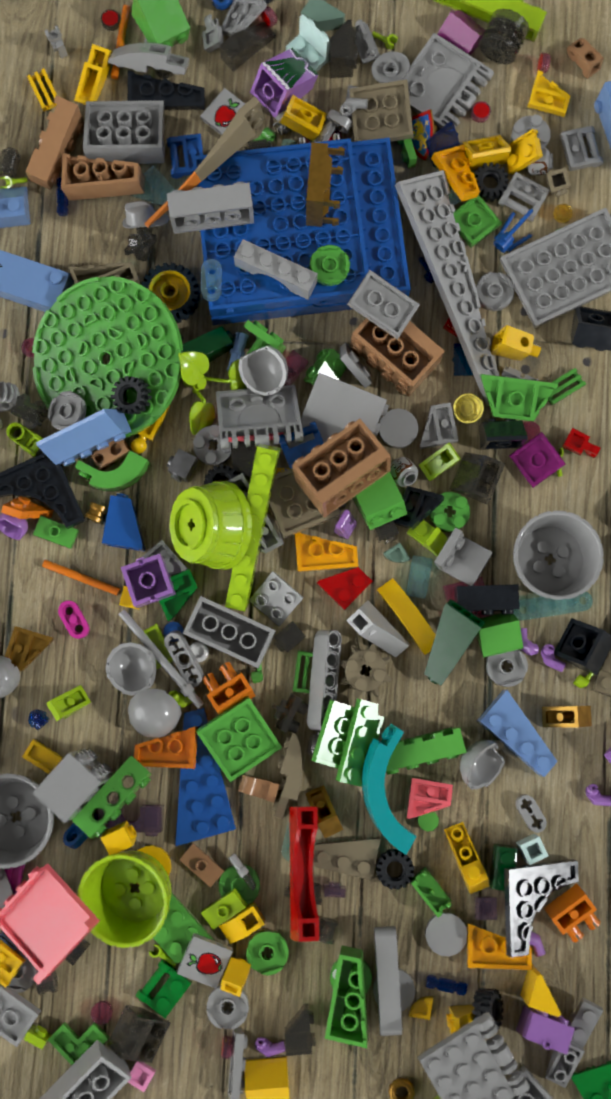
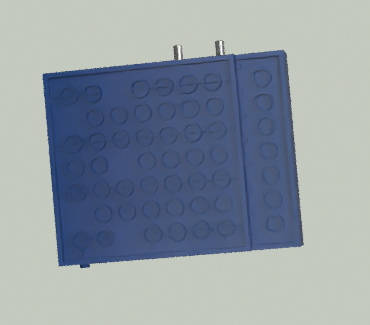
M335 133L331 141L315 142L328 143V148H345L344 156L329 155L332 158V167H343V175L331 174L329 200L340 201V208L333 209L334 207H329L328 213L324 216L339 218V224L336 226L322 223V227L306 226V198L311 143H306L304 137L303 144L302 139L299 138V144L236 151L196 186L211 188L218 184L226 186L233 185L236 182L249 183L253 205V224L200 230L209 311L213 326L247 322V320L257 321L352 310L347 303L369 270L409 297L411 288L398 194L395 187L396 180L390 138L351 142V138L340 139V134L338 133L336 140ZM207 155L192 156L193 172ZM244 239L310 270L309 264L312 254L321 246L335 245L348 255L350 268L346 279L338 285L325 286L317 282L309 300L290 292L285 285L270 276L260 273L253 275L236 267L234 255Z

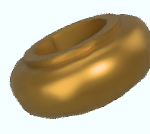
M406 1078L393 1080L389 1086L390 1099H414L415 1088L411 1081ZM400 1086L408 1089V1093L404 1097L396 1095V1090Z

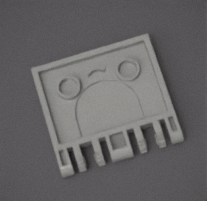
M434 33L411 64L408 75L403 79L408 81L410 109L417 114L432 109L434 124L442 132L450 127V125L452 127L453 124V129L445 131H450L451 136L452 130L454 131L460 122L457 117L450 113V110L460 117L465 116L466 111L471 108L477 99L476 97L481 93L480 89L471 83L472 79L477 85L484 88L493 77L494 72L486 65Z
M295 385L283 386L274 395L268 396L255 394L250 389L216 391L221 449H229L228 437H232L233 448H238V438L236 436H245L244 444L246 447H250L249 435H254L255 446L260 444L270 445L269 433H273L274 445L279 444L278 432L286 433L285 440L287 443H292V431H294L295 443L304 442Z
M490 1013L482 1014L418 1056L441 1099H511L514 1096H521L529 1090L530 1086L526 1078L523 1077L522 1071L515 1070L517 1062L513 1059L514 1056L508 1045L504 1042L503 1036L498 1034L492 1037L498 1032V1027L494 1024L495 1022Z

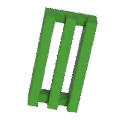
M576 368L553 381V383L559 384L568 377L574 376L573 379L551 393L548 401L552 406L586 385V382L581 379L582 376L578 375ZM574 382H578V385L553 400V395Z
M298 651L293 692L307 694L310 692V688H305L309 658L313 657L311 652ZM306 656L302 687L297 688L301 657Z

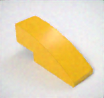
M92 44L88 62L84 63L74 99L75 102L86 105V101H97L111 67V63H108V59L112 54L111 50Z

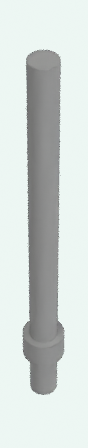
M125 609L122 610L118 615L144 646L152 651L155 659L182 689L180 692L185 697H188L197 708H200L204 703L194 692V687L190 683L187 684Z

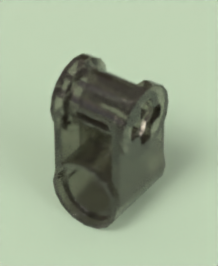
M319 917V941L326 944H334V933L339 922L331 918Z

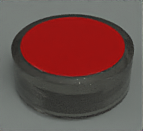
M112 9L104 11L101 15L102 26L108 31L118 29L120 26L118 12Z

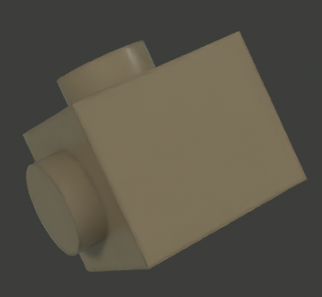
M564 167L546 173L551 195L555 194L558 197L567 194V190L571 188L567 168Z

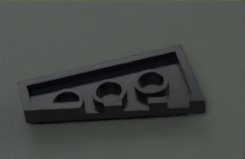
M128 70L127 101H164V110H205L204 87L182 82L179 84L173 83L169 79L163 78L160 80L152 78L151 75H138L134 71Z

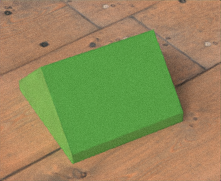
M499 613L480 618L485 624L476 637L483 658L523 649L520 623L514 614L502 615Z

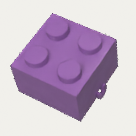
M160 553L145 559L144 557L138 558L136 562L121 567L134 607L140 608L176 595L164 558Z
M523 1005L516 1031L525 1039L543 1045L546 1050L551 1048L567 1055L575 1028L569 1025V1020L561 1015L558 1017L551 1014L548 1015V1013Z

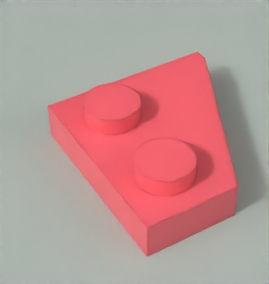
M411 778L406 819H412L450 807L453 785Z

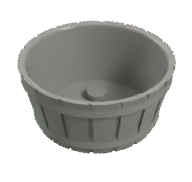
M560 510L544 512L529 520L520 530L513 549L515 570L523 584L535 594L554 600L571 599L586 592L598 579L604 560L602 543H600L601 540L595 529L580 516ZM549 554H552L553 558L556 559V562H552L551 565H547V561L544 560Z
M0 774V868L2 869L18 867L34 859L47 844L54 824V813L33 794L39 784L28 777L17 774ZM20 811L21 821L13 822L11 813Z

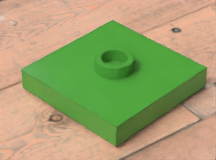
M479 195L476 198L469 199L453 213L455 222L459 223L460 231L458 233L470 248L502 224L500 219Z

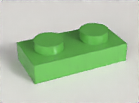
M398 140L397 144H401L402 147L401 157L403 163H407L408 169L416 167L417 156L412 140Z

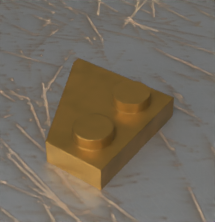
M15 626L4 657L12 660L11 663L15 667L17 666L19 671H24L54 638Z

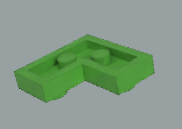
M64 1022L51 1035L48 1041L73 1065L96 1040L104 1044L109 1039V1036L94 1022L79 1037Z

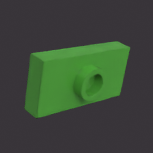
M40 516L33 535L72 549L79 530L75 528L67 529L64 524Z

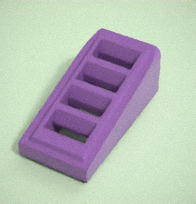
M344 510L334 529L335 534L346 540L349 539L357 525L350 511Z

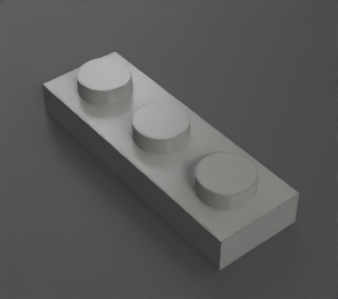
M235 1028L232 1031L228 1082L229 1099H240V1094H243L244 1081L241 1080L242 1071H245L246 1066L243 1049L247 1048V1035H244L242 1028Z

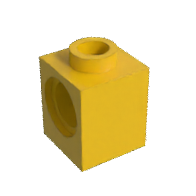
M126 820L107 829L102 834L101 840L108 854L112 855L132 847L137 834L135 828L129 825Z
M231 957L223 976L220 990L240 997L248 978L251 964H248L243 959Z

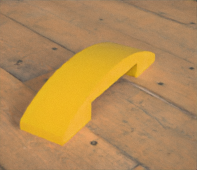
M392 578L378 588L377 592L392 609L425 656L431 651L436 634L411 599Z

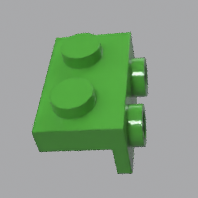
M323 349L318 353L314 365L306 371L303 381L314 386L319 372L339 380L347 366L340 359V354L334 349Z

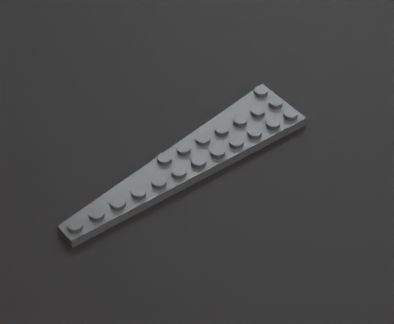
M441 170L399 181L395 184L396 190L486 406H489L480 374L500 375L497 370L495 357L490 352V338L486 337L484 330L486 323L480 315L479 308H481L464 242L459 237V223L455 222L453 214L455 208L449 200L450 190L445 171Z

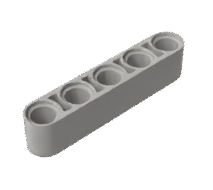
M319 630L314 637L307 725L311 730L321 731L329 701L337 700L342 643L341 634L337 630Z
M374 927L380 1036L402 1035L396 927Z

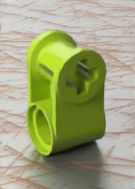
M11 423L6 430L7 436L28 454L36 457V453L40 449L36 442L43 438L20 423ZM21 429L22 434L17 438L13 437L14 431Z

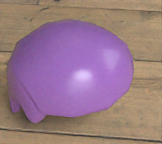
M4 513L0 515V531L6 536L20 540L28 531L26 519H18Z

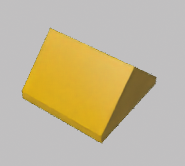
M292 95L280 123L315 141L322 130L327 113Z
M501 135L463 142L466 149L464 152L465 156L470 160V170H476L485 163L489 166L490 162H493V166H496V163L500 165L506 164L511 152L510 145Z
M532 964V970H527L520 996L529 1007L557 1017L560 1016L561 1013L542 974Z
M287 1056L246 1060V1099H290Z

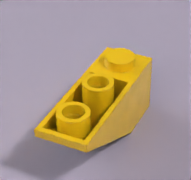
M461 822L444 829L469 893L472 894L489 887L488 876L464 823Z

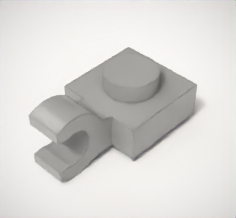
M211 14L204 17L206 30L202 32L204 50L209 53L224 45L219 20L217 18L212 20Z
M56 25L55 29L50 32L46 29L45 34L54 52L58 51L61 58L68 56L59 27Z

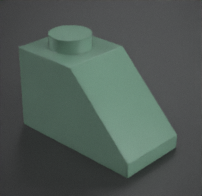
M309 0L301 11V15L303 14L307 19H312L320 31L341 29L345 25V14L324 0Z

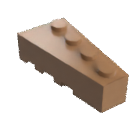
M57 95L54 103L57 104L54 112H49L47 120H49L47 130L42 131L39 137L40 147L34 149L26 169V174L31 182L49 190L58 182L59 173L62 169L63 153L70 154L71 151H74L77 138L84 132V120L78 105Z
M65 153L62 155L61 189L69 201L144 194L145 175L138 163L119 160L111 162L105 161L104 158L88 159L86 156L81 155L73 157Z

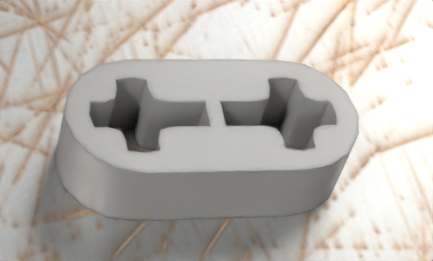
M520 795L516 799L515 805L522 819L531 831L542 832L546 828L547 822L540 808L531 796ZM523 799H525L526 801L530 800V803L528 804L531 810L530 812H528V810L524 807L521 808V805L523 804ZM531 815H534L536 819H541L539 822L540 827L537 828L531 825L534 822Z

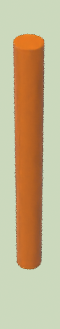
M123 5L116 48L124 46L130 14V6ZM114 64L112 66L111 78L117 80L120 67Z
M46 559L42 564V567L116 596L120 592V588Z

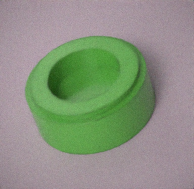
M435 812L418 816L417 822L422 830L433 831L437 828L439 819Z

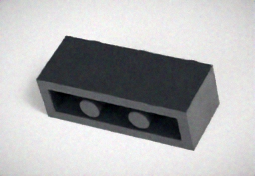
M518 584L456 586L454 588V601L472 614L473 612L480 611L481 615H494L493 611H501L502 615L514 614V610L520 609Z

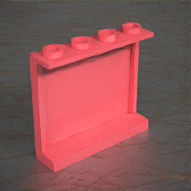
M49 864L41 868L39 866L34 868L28 875L30 879L23 881L16 888L17 893L7 898L3 903L5 907L3 909L0 908V928L39 971L33 977V980L38 985L53 973L100 922Z

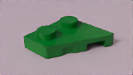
M190 569L170 577L176 595L159 601L168 622L173 620L198 589Z

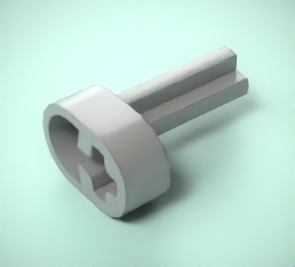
M331 109L325 118L326 123L314 142L328 141L335 129L347 134L353 125L352 121L338 111Z

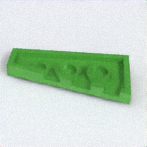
M357 698L336 781L362 787L365 757L373 738L377 739L378 704Z

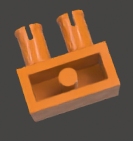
M230 662L225 663L228 670L223 665L219 668L227 680L223 685H219L213 673L207 674L210 681H208L206 676L202 678V682L210 692L207 694V697L218 715L247 696L250 699L255 697L254 691L242 673L237 675Z
M577 883L544 907V910L563 935L567 933L572 942L575 943L579 941L576 935L580 939L584 936L577 924L584 920L588 928L594 930L596 928L593 922L597 927L601 923L594 914L597 910Z

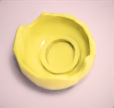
M471 393L460 395L453 405L454 416L462 423H475L484 412L482 400Z

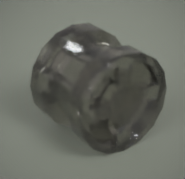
M55 970L39 985L36 983L39 995H44L48 991L52 993L58 991V978Z

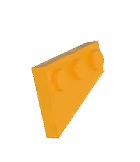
M464 144L435 152L431 157L439 171H445L447 182L462 202L476 198L480 193L475 175L469 167L470 160L466 158L464 153L466 150Z
M300 532L295 534L298 572L358 567L357 546L326 540Z
M467 923L468 968L532 970L531 947H529V955L508 957L506 956V937Z

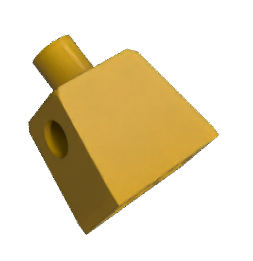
M506 325L494 335L490 352L492 355L521 361L529 355L537 358L540 354L541 346L533 344L534 335Z

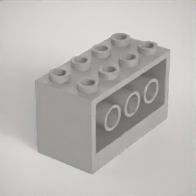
M91 749L70 752L35 789L33 794L58 818L66 823L73 819L113 776V770L106 763L102 765L97 760L98 756Z

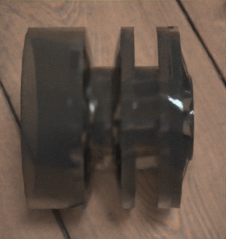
M496 10L492 14L487 29L480 39V51L491 61L499 64H511L515 61L521 45L528 34V22L519 13L512 10Z

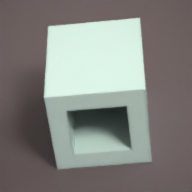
M536 834L516 842L524 861L528 865L548 857L540 837Z

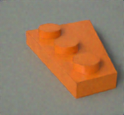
M195 726L165 737L135 745L134 758L144 767L195 769L198 736L196 730L198 727Z

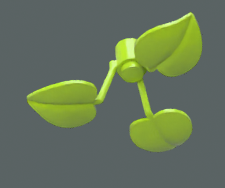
M187 351L178 354L183 384L192 388V393H195L201 399V402L196 401L193 403L189 413L190 429L193 435H196L201 429L211 426L215 419L213 404L206 403V399L199 393V390L205 388L206 381L230 383L231 390L247 388L241 380L239 373L240 359L235 360L229 367L228 376L230 379H219L203 375L209 369V360L205 354L197 351Z

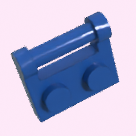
M201 133L169 137L167 139V146L170 147L171 177L178 179L182 176L191 175L193 173L192 156L203 155ZM179 145H183L185 167L179 166L177 149Z
M315 421L309 423V426L302 428L303 437L313 433L315 439L290 449L285 440V435H279V443L290 469H292V465H294L298 458L307 456L315 446L324 444ZM294 432L291 433V439H292V441L295 440V439H294Z

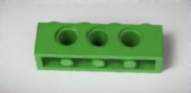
M130 756L72 821L90 838H99L106 831L107 828L105 826L110 820L115 821L122 813L120 809L125 804L129 805L135 799V792L140 787L143 789L151 781L149 777L152 774L133 756ZM127 777H133L134 783L130 788H125L123 784ZM112 793H118L119 800L115 804H110L109 796ZM98 809H103L104 817L97 821L94 818V813Z

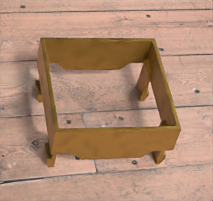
M311 142L306 198V226L322 227V223L332 224V226L339 224V218L324 216L328 213L329 207H334L333 209L340 208V201L329 200L331 174L343 175V167H332V158L329 155L344 156L345 148L343 147L328 148V143Z

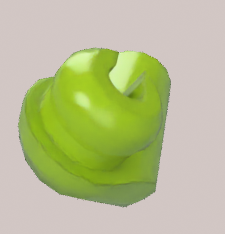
M176 690L168 693L181 708L192 704L188 697H185Z

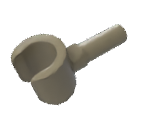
M492 740L499 747L498 749L495 748L497 752L502 750L513 760L516 759L517 756L508 750L500 740Z

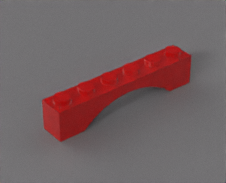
M289 807L291 940L297 942L319 941V916L313 886V855L318 830L317 807Z

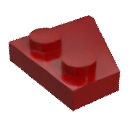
M357 567L319 580L317 584L345 610L373 581Z

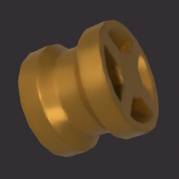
M91 502L89 505L90 510L85 513L84 517L103 525L104 516L107 514L108 509Z

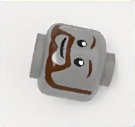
M541 148L542 158L526 167L530 175H546L549 169L553 168V153H550L547 148Z
M400 457L391 463L390 473L397 485L406 487L416 481L418 469L408 458Z

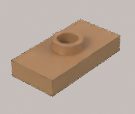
M194 843L179 859L210 888L225 871Z

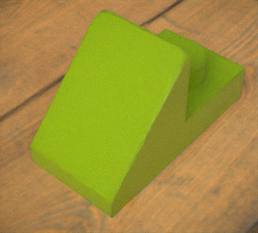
M449 442L420 463L419 467L430 482L447 469L454 467L461 458Z
M424 520L414 530L409 529L406 533L437 557L448 540L438 527L434 528Z
M79 685L46 704L56 721H59L62 718H68L90 704L91 701L82 686Z

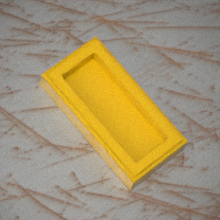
M36 739L31 741L22 756L48 774L64 758Z

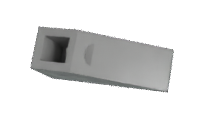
M369 600L346 620L360 636L394 657H397L410 646Z

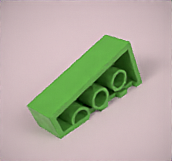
M451 727L400 740L389 759L386 769L387 775L398 773L400 768L414 769L419 767L421 763L433 764L439 762V759L446 757L447 759L459 757V754L466 753L460 728Z

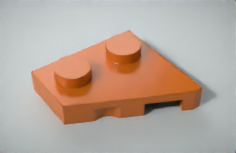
M19 496L3 504L1 513L18 519L39 518L40 515L51 518L54 510L30 502V499L27 497Z

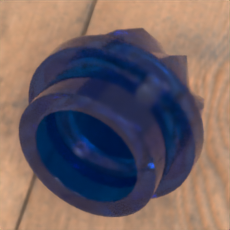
M39 709L31 711L28 717L30 727L36 728L39 731L50 720L47 716L48 713Z

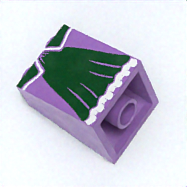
M291 48L260 64L250 93L275 118L286 110L292 95L301 99L313 89L319 74L294 48Z

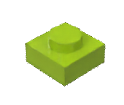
M32 1025L27 1031L24 1040L42 1050L51 1034L47 1033V1030L42 1026Z

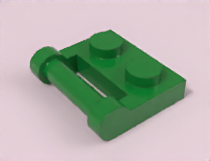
M162 959L158 964L157 970L145 986L139 989L135 995L140 1001L146 1003L163 1018H166L189 988L192 981L178 975L177 969ZM164 973H168L170 977L155 997L150 996L149 993Z

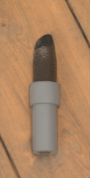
M235 853L232 854L228 859L237 870L236 872L240 878L254 890L256 883L249 874V870L242 864Z

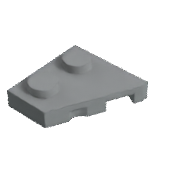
M344 343L340 346V359L366 388L371 384L372 374L366 366L361 364L358 356L351 350L349 345Z

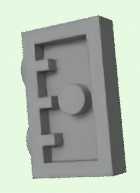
M455 528L434 563L441 571L469 586H474L491 558L492 552L465 538L463 532Z

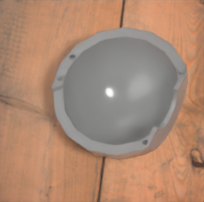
M266 345L240 358L239 373L241 380L248 389L255 394L268 396L274 395L282 389L287 380L288 366L286 359L279 350Z
M132 642L120 644L111 651L107 658L105 668L107 678L122 694L133 696L145 689H150L156 676L155 656L150 649L142 644Z
M145 689L136 693L130 700L128 716L130 724L139 734L145 737L159 738L166 736L176 728L181 716V708L176 700L167 694L166 691Z
M491 740L476 741L466 749V753H463L459 768L463 781L470 789L487 787L499 775L505 761L495 750V748H499L497 743Z

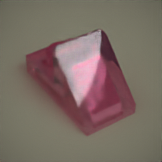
M294 350L286 358L288 376L284 386L292 385L309 364L308 360Z

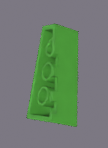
M342 945L325 1039L367 1048L369 1033L363 950Z

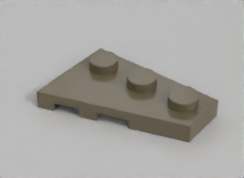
M381 838L315 844L313 866L372 880Z

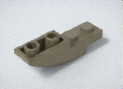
M294 732L292 736L287 735L284 744L287 751L285 756L281 755L277 766L281 768V774L287 775L286 779L282 778L279 790L282 791L280 799H275L272 810L276 811L275 817L283 819L288 800L297 801L302 780V754L297 733Z

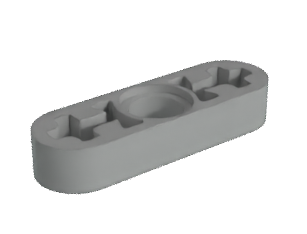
M173 630L165 637L164 644L187 684L190 683L193 687H196L202 682L204 672L184 635L180 631ZM172 637L174 639L178 638L179 641L177 642V644L171 643L170 640L172 639ZM179 655H188L189 663H182L179 660ZM191 674H193V675L197 674L198 677H197V679H195V678H192V679H191V678H190V675H191Z

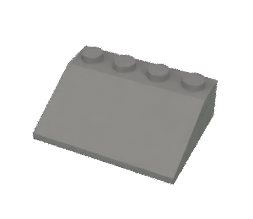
M86 101L83 151L86 158H104L105 161L113 162L114 160L138 164L164 163V101Z

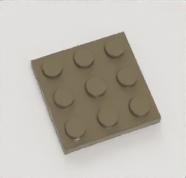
M407 79L349 89L350 98L368 99L367 109H356L352 113L355 142L390 138V142L414 138Z
M293 469L275 475L269 504L283 538L341 515L339 509H336L324 518L296 483Z

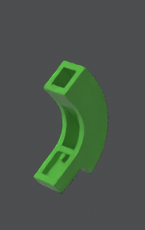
M129 451L122 465L112 471H99L78 460L75 468L80 471L78 475L87 480L91 477L89 484L93 488L113 492L124 490L138 482L147 471L150 463L147 459Z

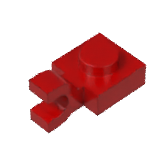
M574 428L571 429L562 446L579 456L584 451L592 458H595L601 447L588 442L590 436Z

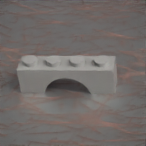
M244 239L234 255L236 267L253 275L260 273L270 276L285 285L290 292L309 300L317 284L318 273Z

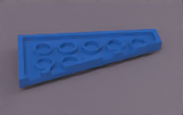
M205 708L184 713L183 731L195 726L199 729L208 723ZM197 736L195 769L180 768L175 846L236 829L221 768L199 736Z

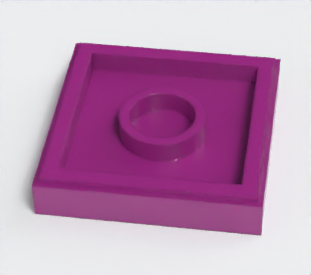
M543 432L509 455L532 488L566 465Z

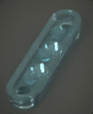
M584 592L577 597L564 600H554L545 597L519 600L520 607H525L526 613L522 614L520 609L514 610V615L519 621L582 612L590 609L593 599L588 592ZM581 597L586 600L584 605L580 603Z

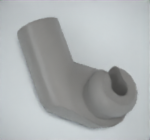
M349 98L341 105L340 113L343 116H349L356 109H367L368 99Z

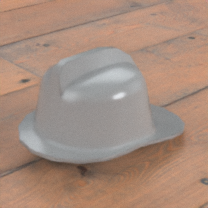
M145 201L126 203V218L122 222L123 227L130 229L146 227L144 223L156 211L151 204ZM164 213L149 227L166 224L169 221L168 215Z

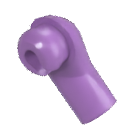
M520 628L523 649L520 650L530 656L536 655L539 652L538 645L533 644L527 639V628Z
M546 644L541 649L544 664L562 672L566 663L555 659L554 646Z
M590 784L586 787V796L592 804L611 806V796L601 795L597 785Z
M532 932L530 945L533 947L535 956L545 955L540 936Z
M258 1037L255 1040V1048L266 1057L286 1052L284 1041L273 1044L264 1037Z

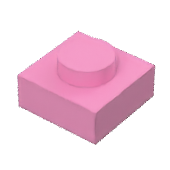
M138 1059L130 1072L132 1078L128 1083L144 1092L156 1070Z

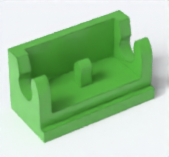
M426 867L411 878V884L437 918L443 914L442 911L446 907H451V899Z

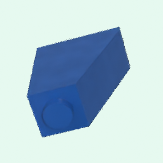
M117 493V496L111 495L102 543L105 546L145 552V545L134 502L126 494Z

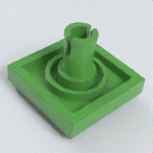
M247 320L243 326L256 335L257 338L247 354L266 345L276 348L281 353L286 349V346L282 344L284 342L283 339L272 331L270 334L266 333L268 329L256 320L253 323Z

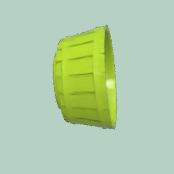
M220 481L202 486H193L181 492L173 504L170 515V536L176 552L182 559L190 563L205 565L213 569L227 570L233 568L234 565L236 566L247 552L252 533L250 506L242 490L232 482Z
M134 850L108 855L94 863L83 875L78 888V897L100 920L90 932L96 938L101 939L102 942L120 948L136 947L151 940L162 928L171 900V883L162 864L149 854ZM130 883H138L140 885L138 887L140 892L138 893L135 891L134 893H132L130 891L132 888L130 886Z

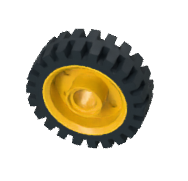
M172 262L171 265L163 263V266L157 265L155 270H149V275H145L141 285L154 292L165 303L175 321L180 323L182 319L187 320L190 314L193 315L200 301L199 285L193 273L188 268H184L183 265L179 264L177 266L176 263ZM168 291H175L173 296H166Z

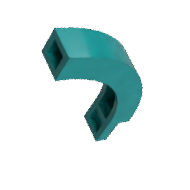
M391 723L384 730L382 740L379 741L373 738L369 746L363 766L362 791L367 811L377 829L395 848L407 855L417 836L395 819L389 808L385 793L387 765L404 733L403 730Z

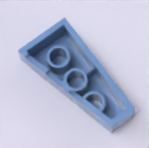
M502 690L477 719V722L500 740L539 776L545 777L558 762L508 690Z

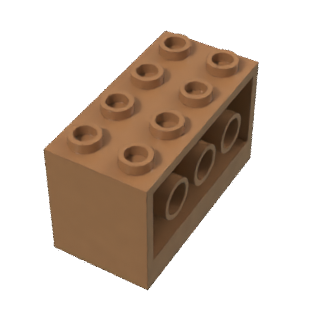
M366 318L352 333L350 343L351 350L357 356L361 355L365 358L368 366L380 371L383 379L387 382L391 381L396 385L395 388L398 392L409 397L439 365L445 352L411 321H409L400 337L396 339Z
M358 419L355 422L348 423L340 433L332 434L324 444L315 446L307 456L298 458L294 465H292L296 483L325 518L391 471V455L364 422Z

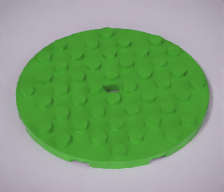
M111 276L93 277L76 283L56 298L57 301L50 310H46L37 328L32 353H34V367L32 368L38 393L47 409L51 401L62 392L71 391L80 395L85 401L86 418L103 409H116L117 406L112 403L115 399H111V395H114L115 392L111 390L116 388L114 384L115 382H120V378L130 376L142 379L144 383L149 385L147 388L151 389V393H148V396H152V399L147 401L150 405L145 406L146 410L140 411V414L124 413L132 431L125 435L126 438L138 434L162 416L178 389L181 380V364L178 354L183 352V345L177 323L168 307L154 292L132 280ZM106 353L111 355L108 364L103 362V356ZM129 388L126 391L125 398L128 403H134L137 399V391L134 388Z

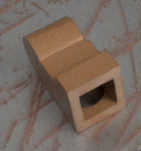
M579 38L567 47L568 56L583 70L582 74L586 79L601 69L604 57L584 38Z
M125 439L118 442L112 441L108 443L109 447L97 450L91 455L99 471L105 470L127 457L131 449Z
M242 774L238 791L274 803L279 782Z

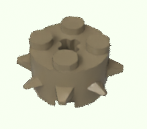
M372 644L368 650L359 651L354 645L351 646L352 656L348 660H340V666L345 669V676L339 682L340 685L349 684L354 688L355 698H358L363 691H370L378 697V687L383 682L392 681V678L386 674L385 666L391 660L390 657L381 658L376 653L375 644ZM362 665L370 668L369 676L365 677V674H360Z

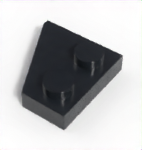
M407 486L403 495L407 515L393 521L394 524L414 530L444 501V496Z

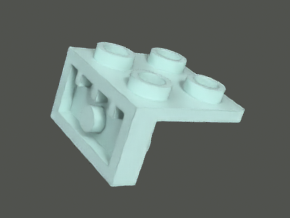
M302 14L299 17V35L286 46V51L294 48L317 72L329 61L330 40L324 31H320L316 27L312 19H307Z

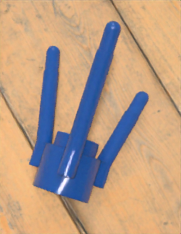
M530 209L509 232H505L515 216V212L511 213L500 232L494 238V245L500 252L505 253L507 251L510 253L515 247L532 237V234H529L513 243L514 237L512 235L532 214L533 209Z

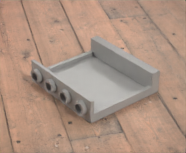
M319 372L301 416L302 428L309 426V423L315 421L324 443L328 441L332 434L340 433L348 423L355 422L358 419H361L373 434L378 435L382 425L378 422L381 415L385 417L389 405L386 404L387 400ZM311 433L304 436V442L295 443V440L292 441L289 448L315 439L314 434Z

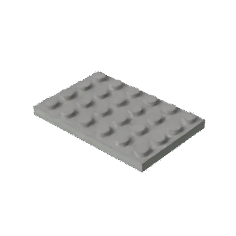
M606 207L500 257L499 260L513 283L514 289L534 328L611 292V216Z

